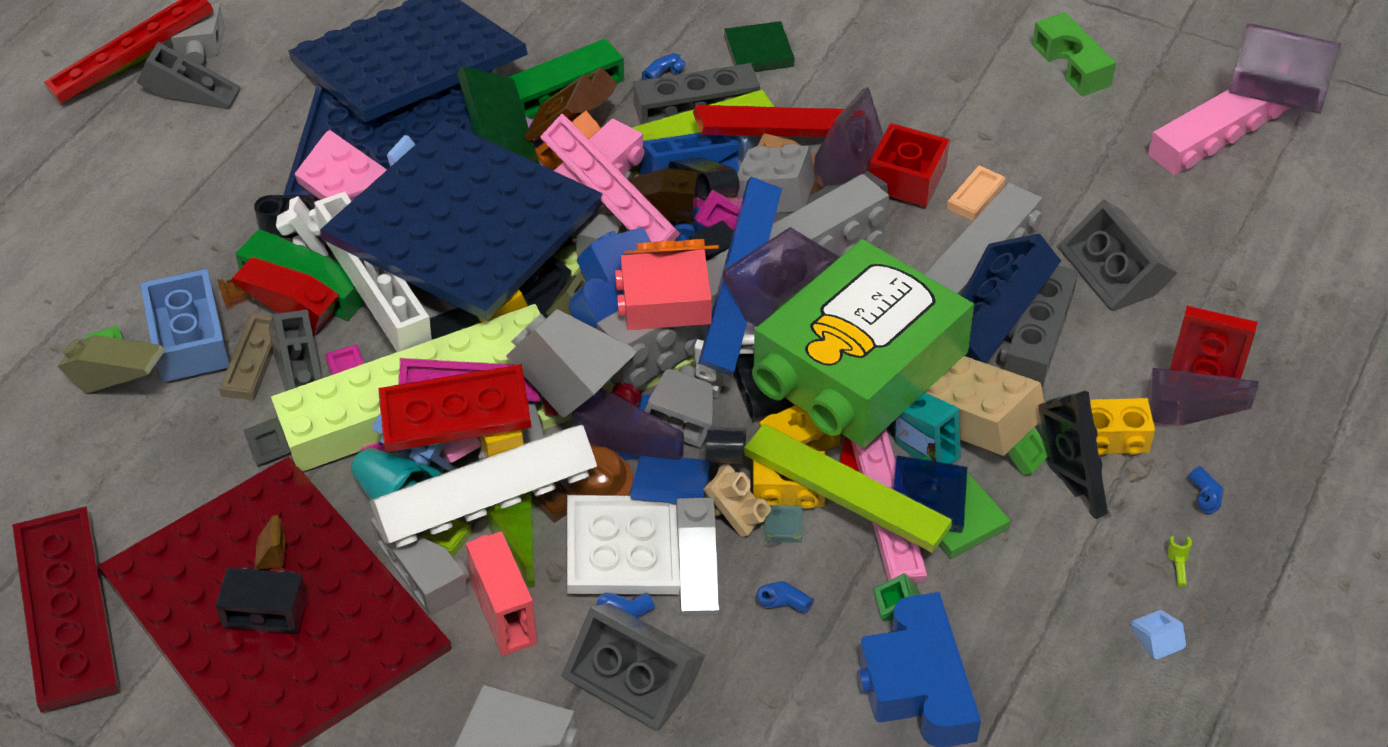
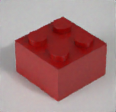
M890 123L869 162L868 171L887 183L888 195L890 197L927 207L946 169L950 139Z

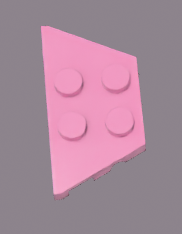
M329 130L323 135L295 172L298 184L320 200L345 191L350 200L353 201L387 169Z

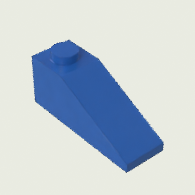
M701 133L643 141L644 156L639 164V175L664 168L668 169V164L674 160L704 157L719 162L738 151L740 143L733 135H701Z

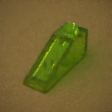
M532 491L521 494L520 498L522 501L501 509L499 503L486 507L487 514L484 515L488 516L489 528L492 534L502 531L528 588L535 587Z

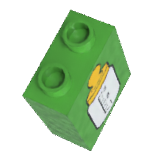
M861 239L754 329L753 379L759 389L768 397L774 400L786 398L808 412L813 423L824 433L831 436H837L841 433L865 448L968 353L974 303Z

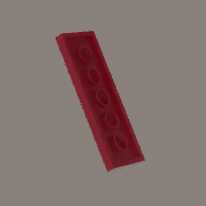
M87 507L12 524L36 702L40 712L119 692L91 520Z

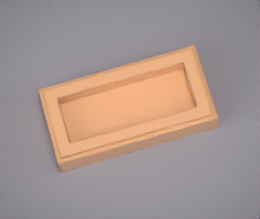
M978 165L948 200L947 209L974 221L1005 186L1006 177Z

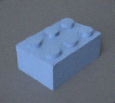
M208 269L140 283L151 343L161 345L165 349L156 363L161 382L228 368V355Z

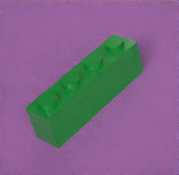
M605 38L508 78H512L515 81L525 117L532 119L543 102L584 74L588 76L600 67L617 84L625 81L624 58Z
M258 229L235 253L239 270L251 257H255L313 276L339 294L333 316L349 322L365 304L338 261L332 257L323 256L311 251L303 245H297L282 239L276 234H270Z

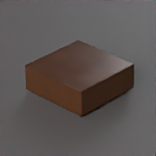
M565 479L554 482L556 489L537 496L534 495V492L532 493L533 502L553 523L567 515V495H579Z

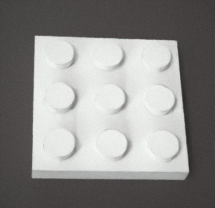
M567 495V594H679L680 570L677 504L633 500L631 496Z

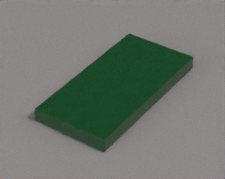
M462 66L457 75L475 135L540 164L533 141L528 142L524 138L529 127L514 79Z

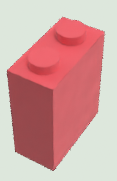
M704 249L621 255V270H615L616 291H623V295H617L619 316H626L627 330L712 324V299Z
M502 531L491 535H483L476 540L467 542L466 548L472 588L501 656L536 645L537 636L533 600Z

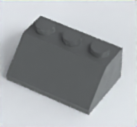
M1105 199L1058 245L1113 311L1154 297L1177 274L1121 209Z
M607 603L590 607L561 676L658 731L664 726L691 690L705 655L613 604Z

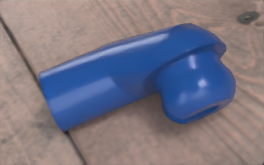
M671 53L654 60L641 73L644 80L658 78L668 68L674 74H678L686 66V63L680 58L681 55Z
M785 581L763 585L756 593L757 600L762 607L777 608L789 605L802 614H806L814 602L812 597Z
M604 593L599 596L596 603L597 606L611 603L636 618L655 609L654 602L648 593H644L631 601L616 594Z

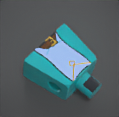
M923 393L894 420L895 441L898 446L917 461L928 455L939 474L961 458L960 413L958 407Z

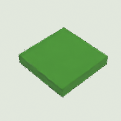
M968 472L912 499L952 520L950 530L939 544L950 559L1010 528L1011 520Z

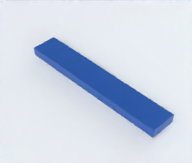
M752 176L746 183L712 309V324H708L698 361L700 365L727 375H731L735 371L782 188Z

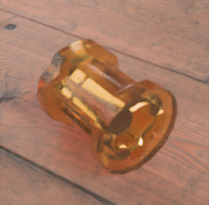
M221 278L217 280L226 308L230 307L232 302L250 297L253 300L257 299L231 281L232 279L224 281Z

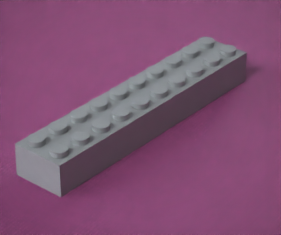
M861 174L775 222L772 226L749 317H757L769 309L776 308L781 302L800 292L861 239L877 248L885 242L889 195L868 177ZM729 249L706 261L712 309ZM618 311L596 323L597 330L633 347L637 352L609 379L614 385L619 382H625L634 387L642 386L647 380L666 369H671L676 363L688 356L695 355L694 347L697 339L704 341L708 324L627 330L626 316H619Z

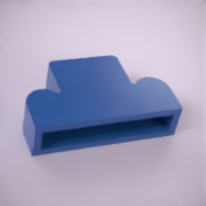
M636 228L620 234H616L615 231L608 232L599 237L597 241H593L577 257V263L587 282L569 301L570 312L574 318L597 329V322L618 311L617 295H623V291H616L615 270H621V255H631L624 254V251L637 250L636 243L651 242L645 229Z
M940 592L902 598L896 603L894 608L891 632L864 636L861 639L859 653L860 669L857 671L858 684L861 693L867 692L874 719L877 722H887L922 716L920 734L928 744L935 747H949L977 742L981 719Z

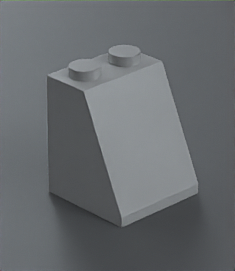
M556 309L547 318L540 314L511 341L515 347L506 357L514 365L522 364L523 374L526 379L564 419L593 396L637 352L633 347Z
M483 685L455 747H577L580 729L575 727V715L572 710Z

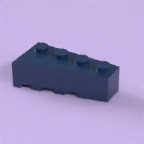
M1040 233L989 243L961 295L974 303L968 353L965 355L966 357L987 363L1061 263V259Z

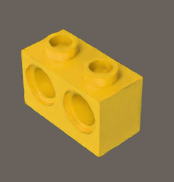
M1148 398L1090 399L1093 422L1098 433L1096 441L1099 455L1150 452L1155 427Z

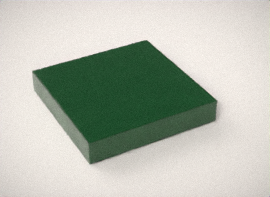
M781 21L724 29V38L734 66L751 63L754 72L794 66L795 58Z

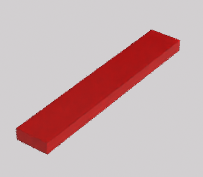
M178 0L45 80L44 84L56 100L62 104L153 49L158 42L166 41L214 10L207 0Z
M696 105L693 111L701 135L763 136L765 133L773 136L870 138L873 133V128L864 109Z

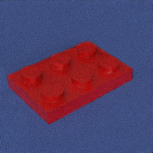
M1187 305L1166 385L1234 401L1258 322Z

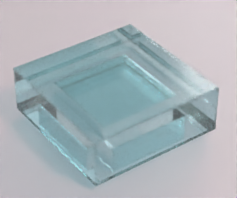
M769 505L771 511L766 517L765 542L801 543L802 506Z

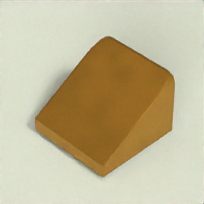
M279 515L272 516L257 539L255 567L257 569L282 568L284 565L286 537Z

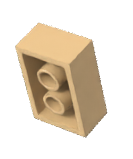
M963 356L925 392L959 408L960 440L1002 456L1007 454L1014 445L1041 421L1038 407L1039 404L1044 402L1041 382Z

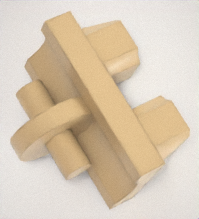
M728 463L719 467L716 477L703 490L710 498L714 497L715 515L723 514L740 537H744L750 534L756 524L762 523L771 511V507L764 498L756 499L749 490L751 488L750 480L745 473L735 472Z

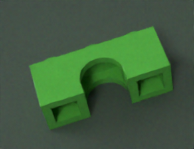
M1066 12L1035 23L1032 46L1048 62L1060 58L1069 59L1065 80L1082 97L1112 86L1116 62Z

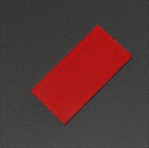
M522 364L378 388L383 442L386 452L532 428Z

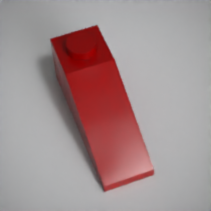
M251 257L231 280L234 284L277 313L308 310L313 337L333 316L339 296L338 293L311 275L255 257Z

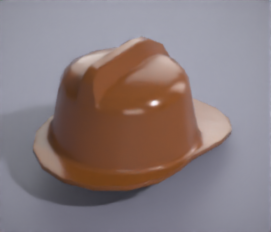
M588 440L597 467L587 470L589 477L569 484L579 495L628 496L633 483L631 467L613 450L598 442Z

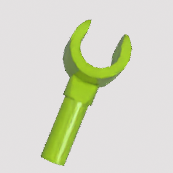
M1171 536L1167 550V557L1175 562L1177 586L1179 588L1187 586L1185 566L1192 546V540L1188 536H1186L1184 546L1177 545L1174 542V536Z

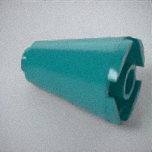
M375 448L362 450L354 458L351 466L353 477L370 500L441 475L437 469L430 465Z

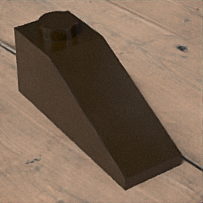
M664 168L628 178L667 220L693 223L697 204L698 171ZM604 203L595 211V214L614 215Z

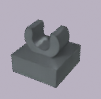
M277 417L243 430L252 457L257 465L290 453L281 423Z

